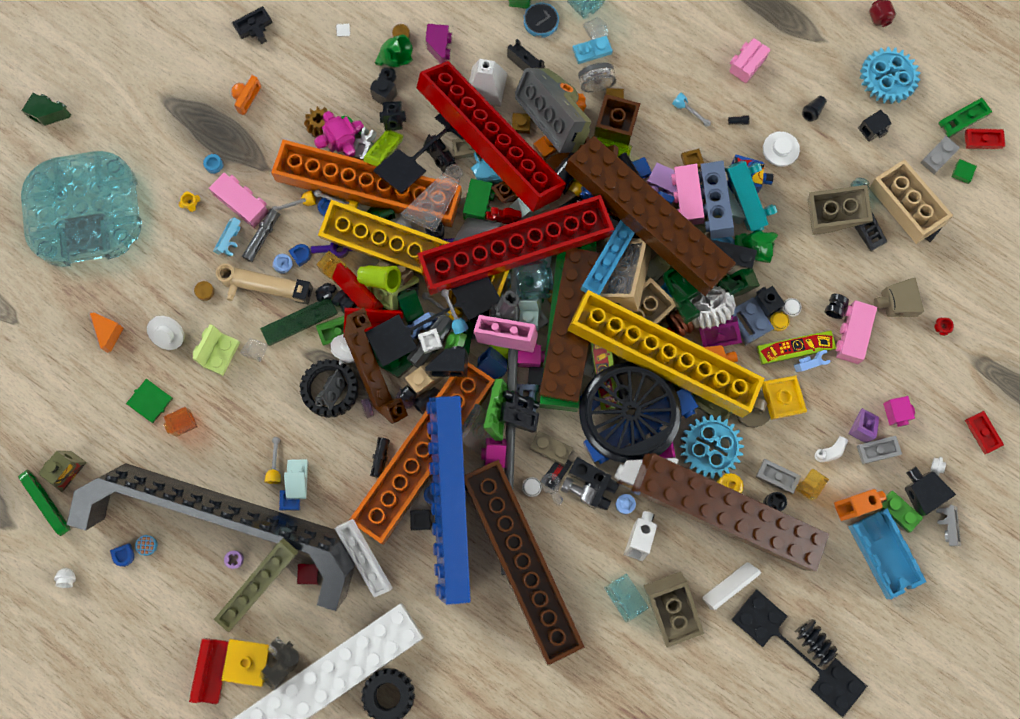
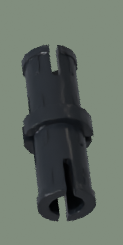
M378 437L375 454L372 456L371 477L379 478L382 474L385 462L388 460L387 451L390 439Z

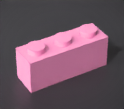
M697 164L674 167L675 174H671L672 186L676 185L677 191L673 192L675 203H679V209L677 210L693 225L704 224V211Z
M223 173L209 187V190L223 204L255 228L267 215L268 210L265 207L267 204L260 197L256 199L252 196L253 192L248 187H241L239 185L240 182L233 175L229 177Z
M855 300L846 307L844 316L847 317L845 323L843 322L840 328L842 336L841 340H838L836 344V358L855 364L864 361L877 311L876 306Z
M484 315L478 316L474 329L478 343L532 353L538 338L535 324Z

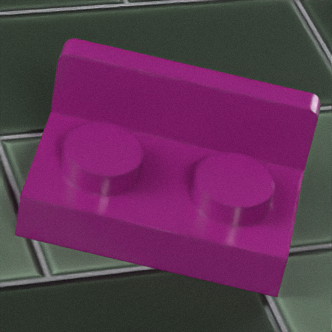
M731 315V319L726 320L725 324L720 323L718 327L712 326L711 329L709 327L702 329L699 326L703 347L728 346L742 343L737 316L733 317Z

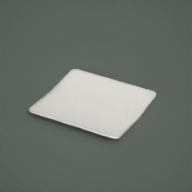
M336 24L337 36H350V24Z

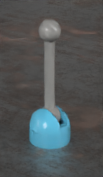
M680 93L672 102V105L676 108H686L704 122V126L708 127L711 125L710 120L703 118L687 105L688 99L683 93Z
M443 289L441 295L445 297L454 317L452 330L454 334H460L468 329V325L464 319L457 317L448 296L449 291Z

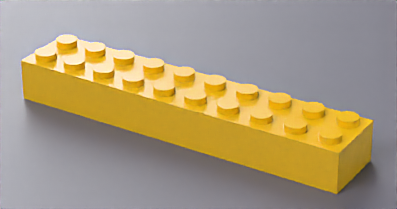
M334 200L330 201L318 233L321 239L379 260L404 266L420 275H423L418 262V253L450 243ZM510 270L489 276L499 297L502 294Z
M587 290L582 297L567 331L641 368L650 370L658 376L742 418L752 412L765 379L590 290Z

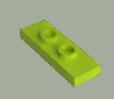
M385 130L364 155L363 161L377 167L395 151L403 141V135L392 130Z

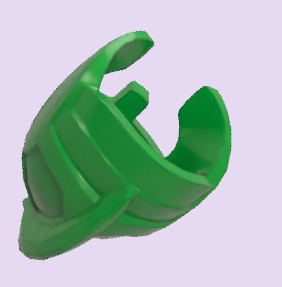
M400 34L385 41L376 57L375 64L379 66L385 64L389 67L397 68L413 61L411 56L413 47L409 38L406 35Z
M761 230L750 234L742 233L735 236L734 244L757 250L755 260L770 263L775 244L773 242L778 237V234L774 232L765 233Z

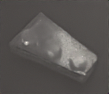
M442 173L400 214L401 217L435 232L460 184L459 180Z

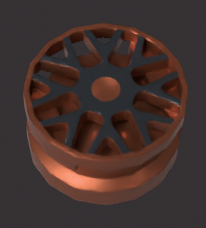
M678 310L675 311V314H670L666 317L669 327L674 329L678 335L685 337L686 333L690 334L694 331L692 321L685 324Z

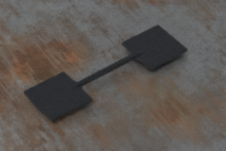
M440 113L435 119L445 129L413 157L407 156L400 149H397L373 170L374 173L401 194L426 172L416 162V159L445 133L452 132L460 139H464Z
M489 277L451 289L456 297V303L453 305V308H461L468 321L488 311L493 304H498L500 301V297ZM448 307L411 328L405 326L398 314L365 332L382 366L384 367L417 349L411 337L412 331L450 311V308Z
M756 589L731 620L761 647H764L772 636H778L818 671L819 678L810 690L843 718L868 686L836 658L825 670L818 668L780 634L779 627L788 616Z

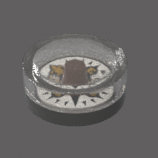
M610 63L592 64L583 68L578 73L581 90L587 93L604 91L606 88L612 87L617 81L614 66Z

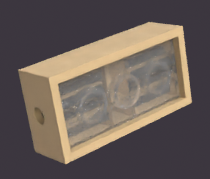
M641 238L631 239L600 293V296L632 312H638L651 257L650 247Z

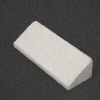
M745 563L704 595V602L711 610H716L757 578L761 571L751 563Z

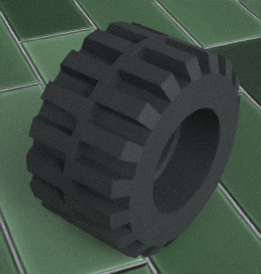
M390 668L380 670L371 675L365 682L361 692L363 693L361 702L364 704V711L366 710L368 712L367 715L374 719H402L414 704L415 688L411 683V679L404 672ZM385 683L394 684L400 691V701L393 708H385L377 700V690Z

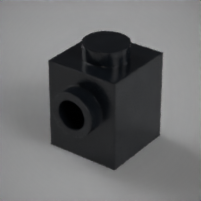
M381 75L370 86L372 99L383 105V102H392L397 96L396 84Z
M879 110L863 120L858 129L867 141L870 142L876 137L882 138L889 132L887 129L892 123L889 116L884 114L882 110Z
M773 286L768 289L763 287L756 292L755 300L766 317L773 315L785 306L784 301Z

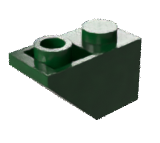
M32 93L21 110L29 119L44 126L68 119L71 116L65 104L59 101L55 103L44 94L37 95Z
M415 289L412 291L405 290L400 293V296H397L408 325L413 324V321L424 315Z

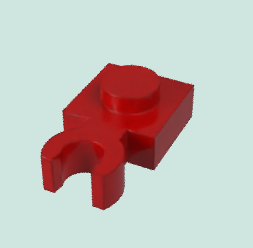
M491 207V212L487 211L486 217L487 220H496V222L502 224H510L521 219L522 214L520 210H514L510 207L503 210Z

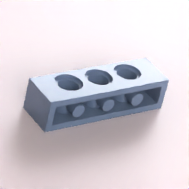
M724 160L701 164V171L698 172L699 182L703 183V188H700L701 196L706 202L703 205L704 216L708 215V221H705L706 233L710 232L711 239L734 236V224ZM720 215V216H722V217H721V218H715L714 216Z

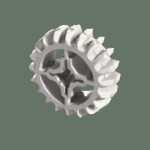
M715 286L706 297L703 294L694 297L690 302L700 311V316L694 319L692 323L696 328L700 326L702 329L705 327L711 329L712 326L718 327L720 323L725 324L726 320L731 319V315L735 311L734 296H730V293L725 292V289H722L720 286Z

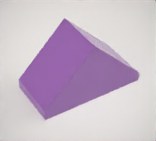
M861 408L848 434L864 443L874 440L877 437L879 417Z

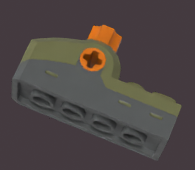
M525 69L515 91V99L559 153L576 152L580 145L584 144L591 130L589 126L592 121L584 113L587 106L585 103L586 97L582 93H577L571 84L567 83L550 69Z

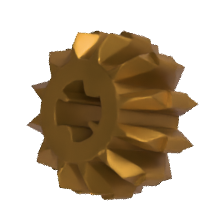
M317 106L315 111L310 109V114H305L306 120L304 125L307 127L306 130L309 134L312 133L315 138L318 135H323L322 128L325 123L323 114L328 112L325 107L320 110V107Z

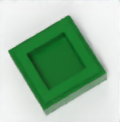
M959 159L951 177L969 184L977 166Z

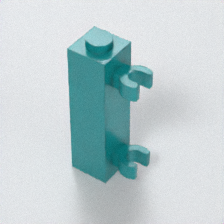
M739 161L725 167V172L733 194L744 214V223L747 230L751 232L762 231L764 226L769 225L766 216L775 214L778 211L773 204L765 208L762 207L751 174L762 171L761 164L754 163L747 166L746 161Z

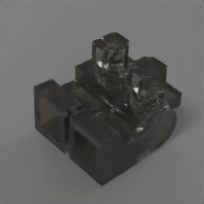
M279 637L268 646V651L273 655L272 662L275 665L271 669L266 665L260 672V678L272 691L277 689L287 679L288 672L293 671L299 661V653L293 649V644L290 641L285 644Z

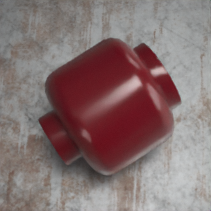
M877 0L873 2L869 14L874 25L889 26L896 16L892 2L890 0Z

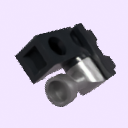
M577 457L568 475L579 479L585 484L582 488L573 484V479L566 477L560 491L564 493L571 491L580 497L582 503L593 509L608 510L611 500L602 495L605 490L615 494L620 484L611 479L612 475Z

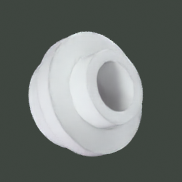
M939 457V459L934 458L931 471L935 472L938 476L940 473L944 474L946 462H943V457Z

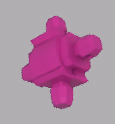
M330 111L323 114L325 122L322 128L323 135L318 136L314 140L315 146L319 149L328 146L331 152L336 150L339 153L343 152L345 156L353 157L355 155V148L353 146L356 140L355 134L361 132L364 127L363 123L359 120L351 123L346 116L342 119L341 116L335 117Z

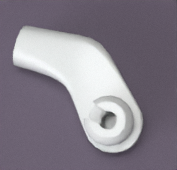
M839 436L832 447L818 449L815 453V459L820 463H825L840 458L843 455L848 440Z

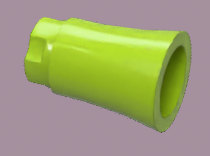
M368 265L365 267L361 266L357 271L358 282L365 286L394 293L401 284V272L397 266Z

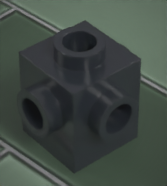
M401 101L383 102V112H380V123H384V129L392 131L403 130V122H406V111H402Z

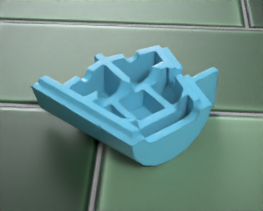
M474 153L477 163L471 167V170L476 180L490 182L493 185L502 182L503 180L483 159L479 161L476 153Z

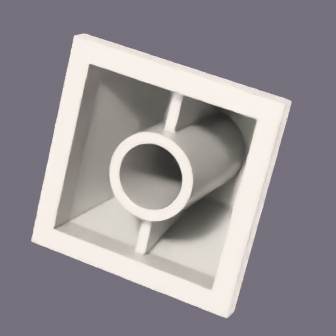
M479 59L472 66L469 83L490 105L501 107L507 72L495 61Z

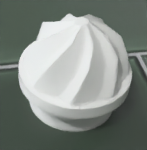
M69 568L59 570L54 577L55 585L59 588H71L76 581L74 572Z

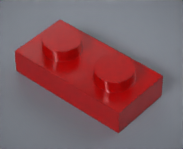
M967 129L965 131L966 149H1003L1005 147L1004 129Z
M985 411L964 420L984 455L1004 446Z

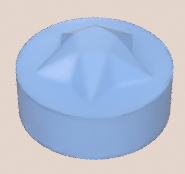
M279 254L273 260L274 270L281 274L287 273L293 265L292 259L286 254Z
M623 494L617 498L615 505L621 514H630L635 509L636 502L631 495Z

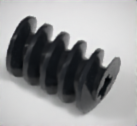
M811 619L802 624L795 632L799 631L800 633L797 640L805 639L802 644L803 647L810 646L807 652H815L812 659L820 658L821 661L818 663V667H821L838 655L836 653L837 648L836 646H831L832 641L830 639L825 640L826 633H820L821 627L815 626V619Z

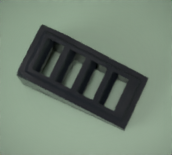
M873 213V222L854 226L870 251L887 243ZM874 231L875 234L869 237L868 233ZM878 237L879 240L875 243H872L871 240Z

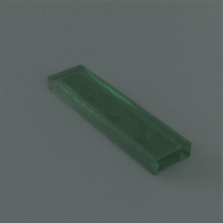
M323 299L321 302H315L260 329L268 346H271L337 315L338 312L331 299Z

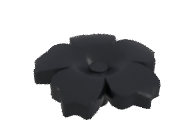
M324 283L323 286H320L315 291L317 301L321 302L323 299L330 300L333 297L332 293L337 290L336 286L331 283Z

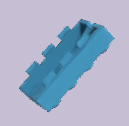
M888 508L848 526L886 600L905 593L903 589L905 587L907 589H914L927 582Z

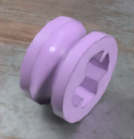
M230 551L224 557V563L230 569L239 568L244 561V557L239 551ZM232 554L239 557L236 565L235 563L230 564V556Z

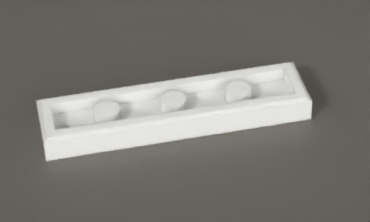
M354 519L338 525L335 530L373 597L375 598L390 591L392 586Z

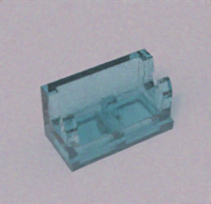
M627 573L604 587L625 622L634 619L649 608Z

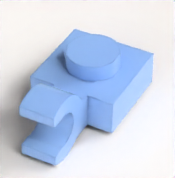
M427 312L413 321V324L406 327L411 328L432 317L435 313ZM438 318L413 330L412 339L414 340L418 337L421 329H430Z
M827 350L817 352L814 359H811L810 356L799 359L800 363L794 365L795 371L801 372L820 365L829 364L830 360L823 361L821 358L823 354L827 353Z

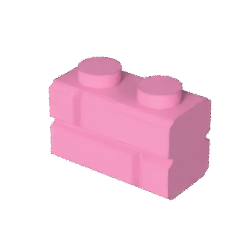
M755 38L749 43L745 42L740 49L741 54L739 56L735 55L730 62L732 65L730 73L739 77L744 83L751 79L770 53V48L761 44Z

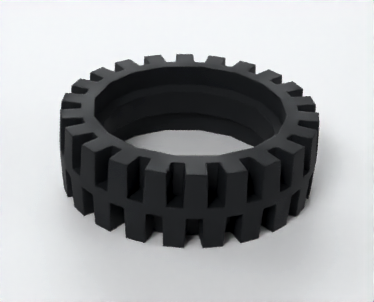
M325 359V361H317V364L313 363L310 369H306L305 375H302L300 395L304 404L313 413L326 418L338 417L340 414H345V411H349L351 406L355 404L359 390L358 381L353 371L344 363L339 365V362L334 359ZM339 370L348 383V392L345 399L339 404L334 405L331 410L327 406H317L311 394V384L314 378L325 371Z

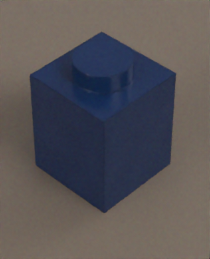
M492 346L478 357L477 368L493 379L503 377L508 370V359Z

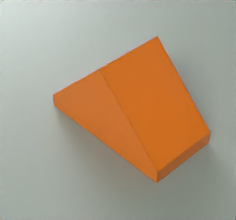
M90 313L100 348L107 353L111 352L124 328L97 313Z

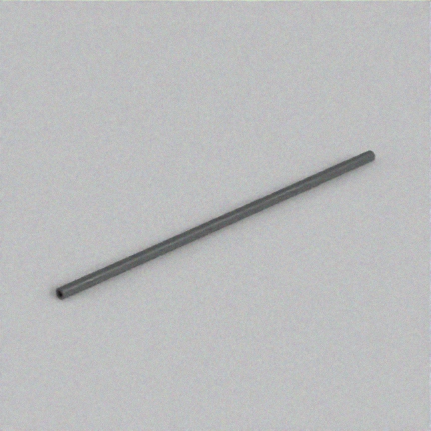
M521 266L511 269L510 291L518 295L519 300ZM517 304L514 309L513 321L519 322V306ZM509 348L507 391L517 392L518 350ZM506 424L504 472L513 490L515 427ZM501 567V575H505Z

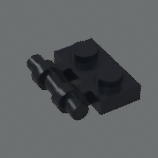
M505 390L503 397L508 399L509 402L502 403L499 422L530 433L536 432L539 413L534 412L533 408L538 409L540 403L530 396L524 397L516 391L510 392ZM518 403L523 404L524 408L518 406Z

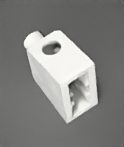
M643 511L642 517L638 518L634 523L624 555L642 562L648 556L657 525L652 523L655 516L653 513Z

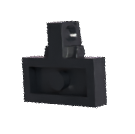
M263 6L232 22L241 40L249 35L252 38L256 36L260 44L267 42L263 32L266 31V26L273 23Z

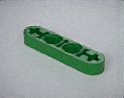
M28 469L18 475L20 482L52 529L59 536H63L70 531V526L67 525L66 520L35 475Z

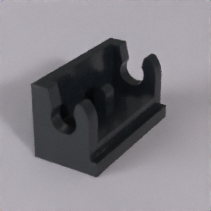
M516 39L514 46L510 44L507 47V57L523 71L527 68H545V62L542 59L538 60L521 45L520 40Z

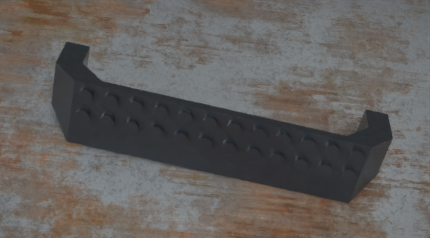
M127 463L74 491L67 521L69 526L86 531L104 520L110 495L113 492H118L277 544L284 538L296 550L309 553L323 577L317 606L337 611L347 597L355 564L335 529Z

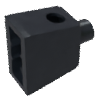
M915 466L906 472L912 483L905 487V491L915 511L921 516L929 514L956 495L933 471L922 475Z

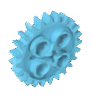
M887 47L884 52L880 48L878 52L873 51L871 55H868L863 62V67L860 70L862 73L860 79L864 81L861 85H867L865 92L871 91L870 97L876 95V101L883 98V103L887 100L891 104L895 100L900 103L902 99L906 100L917 89V84L920 81V78H918L920 72L916 70L919 66L913 65L915 59H908L910 54L903 55L904 50L898 53L896 47L893 51Z
M710 415L708 420L705 416H702L701 422L695 419V426L688 424L690 431H683L687 437L680 438L685 444L680 445L679 448L685 449V452L680 455L687 456L684 463H691L689 470L695 467L696 473L699 474L702 471L704 477L709 473L711 479H713L715 473L720 478L722 477V471L728 474L730 473L728 468L736 469L733 463L739 464L741 462L737 456H743L739 449L744 448V445L739 444L743 437L736 436L740 430H732L735 424L728 426V419L721 422V416L714 420L713 415ZM705 428L712 431L711 438H706L703 435ZM696 438H701L707 444L713 442L714 447L727 453V456H724L715 449L710 451V447L707 444L697 441ZM722 438L729 440L730 445L728 448L721 446L720 441ZM695 445H700L703 448L702 455L694 453ZM712 455L719 456V465H714L711 462Z

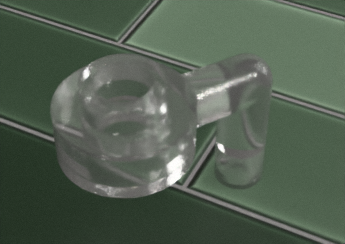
M552 473L544 475L541 479L542 490L545 493L551 494L555 505H561L563 498L558 493L560 487L559 477ZM549 480L554 482V486L551 488L546 484Z

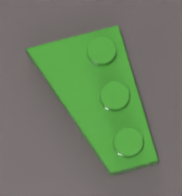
M495 379L483 427L495 441H503L504 423L499 422L502 403L507 402V399L503 397V392L507 390V384L503 379Z

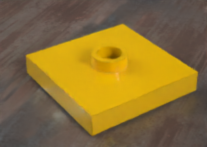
M797 375L763 381L761 387L771 420L807 412Z
M229 639L222 681L263 687L271 645Z

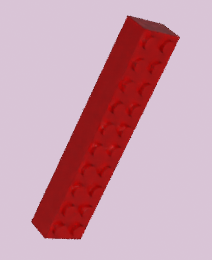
M449 61L420 72L416 87L418 91L532 212L561 197L566 185L563 179Z
M598 195L418 253V262L429 293L433 295L440 293L443 289L449 290L565 252L572 248L611 237L614 227L602 196Z

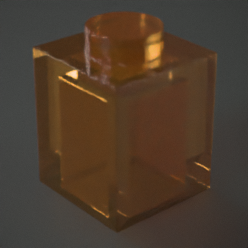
M187 407L163 416L165 419V430L168 434L171 433L175 437L198 427L191 410Z

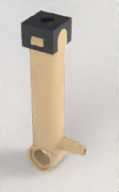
M221 264L216 269V277L224 286L229 287L227 296L229 301H233L237 287L293 299L297 303L309 305L313 286L309 281L297 279V281L235 268L230 264ZM231 272L230 277L224 278L226 273Z

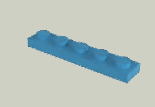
M621 220L580 288L581 291L586 293L587 290H590L600 295L635 233Z

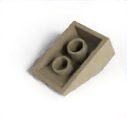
M868 185L809 192L808 207L812 235L831 233L873 222Z
M681 571L643 585L666 647L704 634L687 580Z

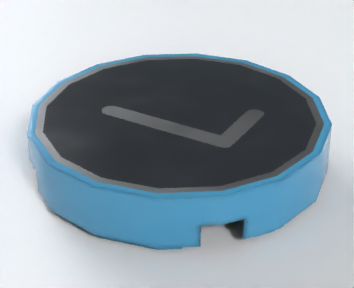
M533 4L524 14V26L532 36H550L558 27L559 15L556 9L549 4Z

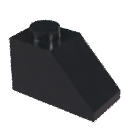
M461 346L446 348L425 367V372L429 377H467L468 353Z

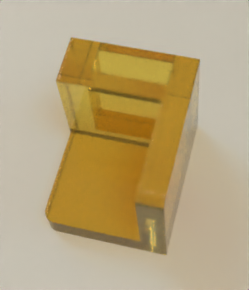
M330 251L316 264L319 271L333 282L335 281L332 279L336 265L342 263L345 268L347 267L343 261Z
M811 469L795 490L812 501L817 499L829 479L815 469Z

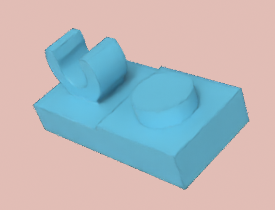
M606 35L574 45L573 52L578 64L611 55L612 48Z
M235 217L229 219L213 252L218 255L223 252L227 256L233 255L228 250V247L236 248L238 245L235 242L229 241L238 234L241 228L239 226L240 220Z

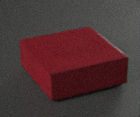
M298 564L297 584L318 585L319 570L315 564Z

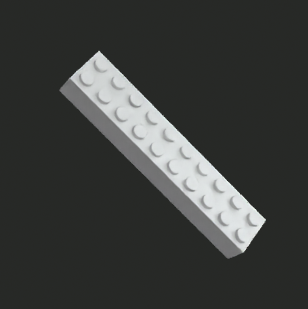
M399 604L233 719H309L424 639V636L404 605Z

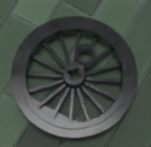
M631 362L619 363L605 368L588 383L580 401L579 417L583 433L592 447L608 459L625 463L626 460H643L645 454L654 453L660 455L672 444L681 424V404L678 394L670 381ZM627 374L628 386L620 385L616 376ZM631 374L642 376L633 401ZM612 378L617 385L614 392L604 385L605 382ZM648 378L655 384L636 403L644 379ZM656 386L663 391L664 395L640 405ZM602 387L618 404L596 397L595 394ZM624 389L628 397L620 399L617 396V391ZM665 397L669 408L641 409ZM596 400L620 410L592 411V402ZM628 407H630L631 410L635 409L633 417L631 414H626V412L628 411ZM669 412V422L667 423L643 413ZM620 414L596 426L592 419V415ZM622 418L605 438L600 436L597 431L598 428ZM642 418L667 426V428L657 433ZM626 420L618 445L614 447L606 440ZM638 421L651 431L654 436L646 439ZM630 422L631 446L620 448L628 423ZM634 423L643 441L636 444L634 441Z

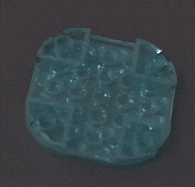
M94 151L52 158L37 165L26 177L21 191L24 235L29 248L47 263L61 267L71 266L70 263L103 257L109 260L127 252L134 240L137 241L142 226L136 191L138 183L134 172L127 163L113 153Z

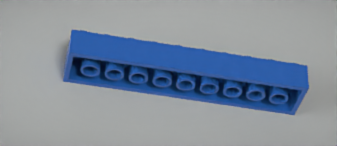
M460 396L429 398V402L426 403L427 414H430L427 431L428 434H431L428 451L429 454H432L429 472L430 475L433 474L430 492L431 495H434V503H431L432 515H435V523H432V533L436 535V543L433 544L434 556H437V564H434L435 576H438V584H435V594L446 605L471 603Z

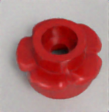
M938 318L934 325L935 331L943 336L951 333L954 328V323L949 318Z

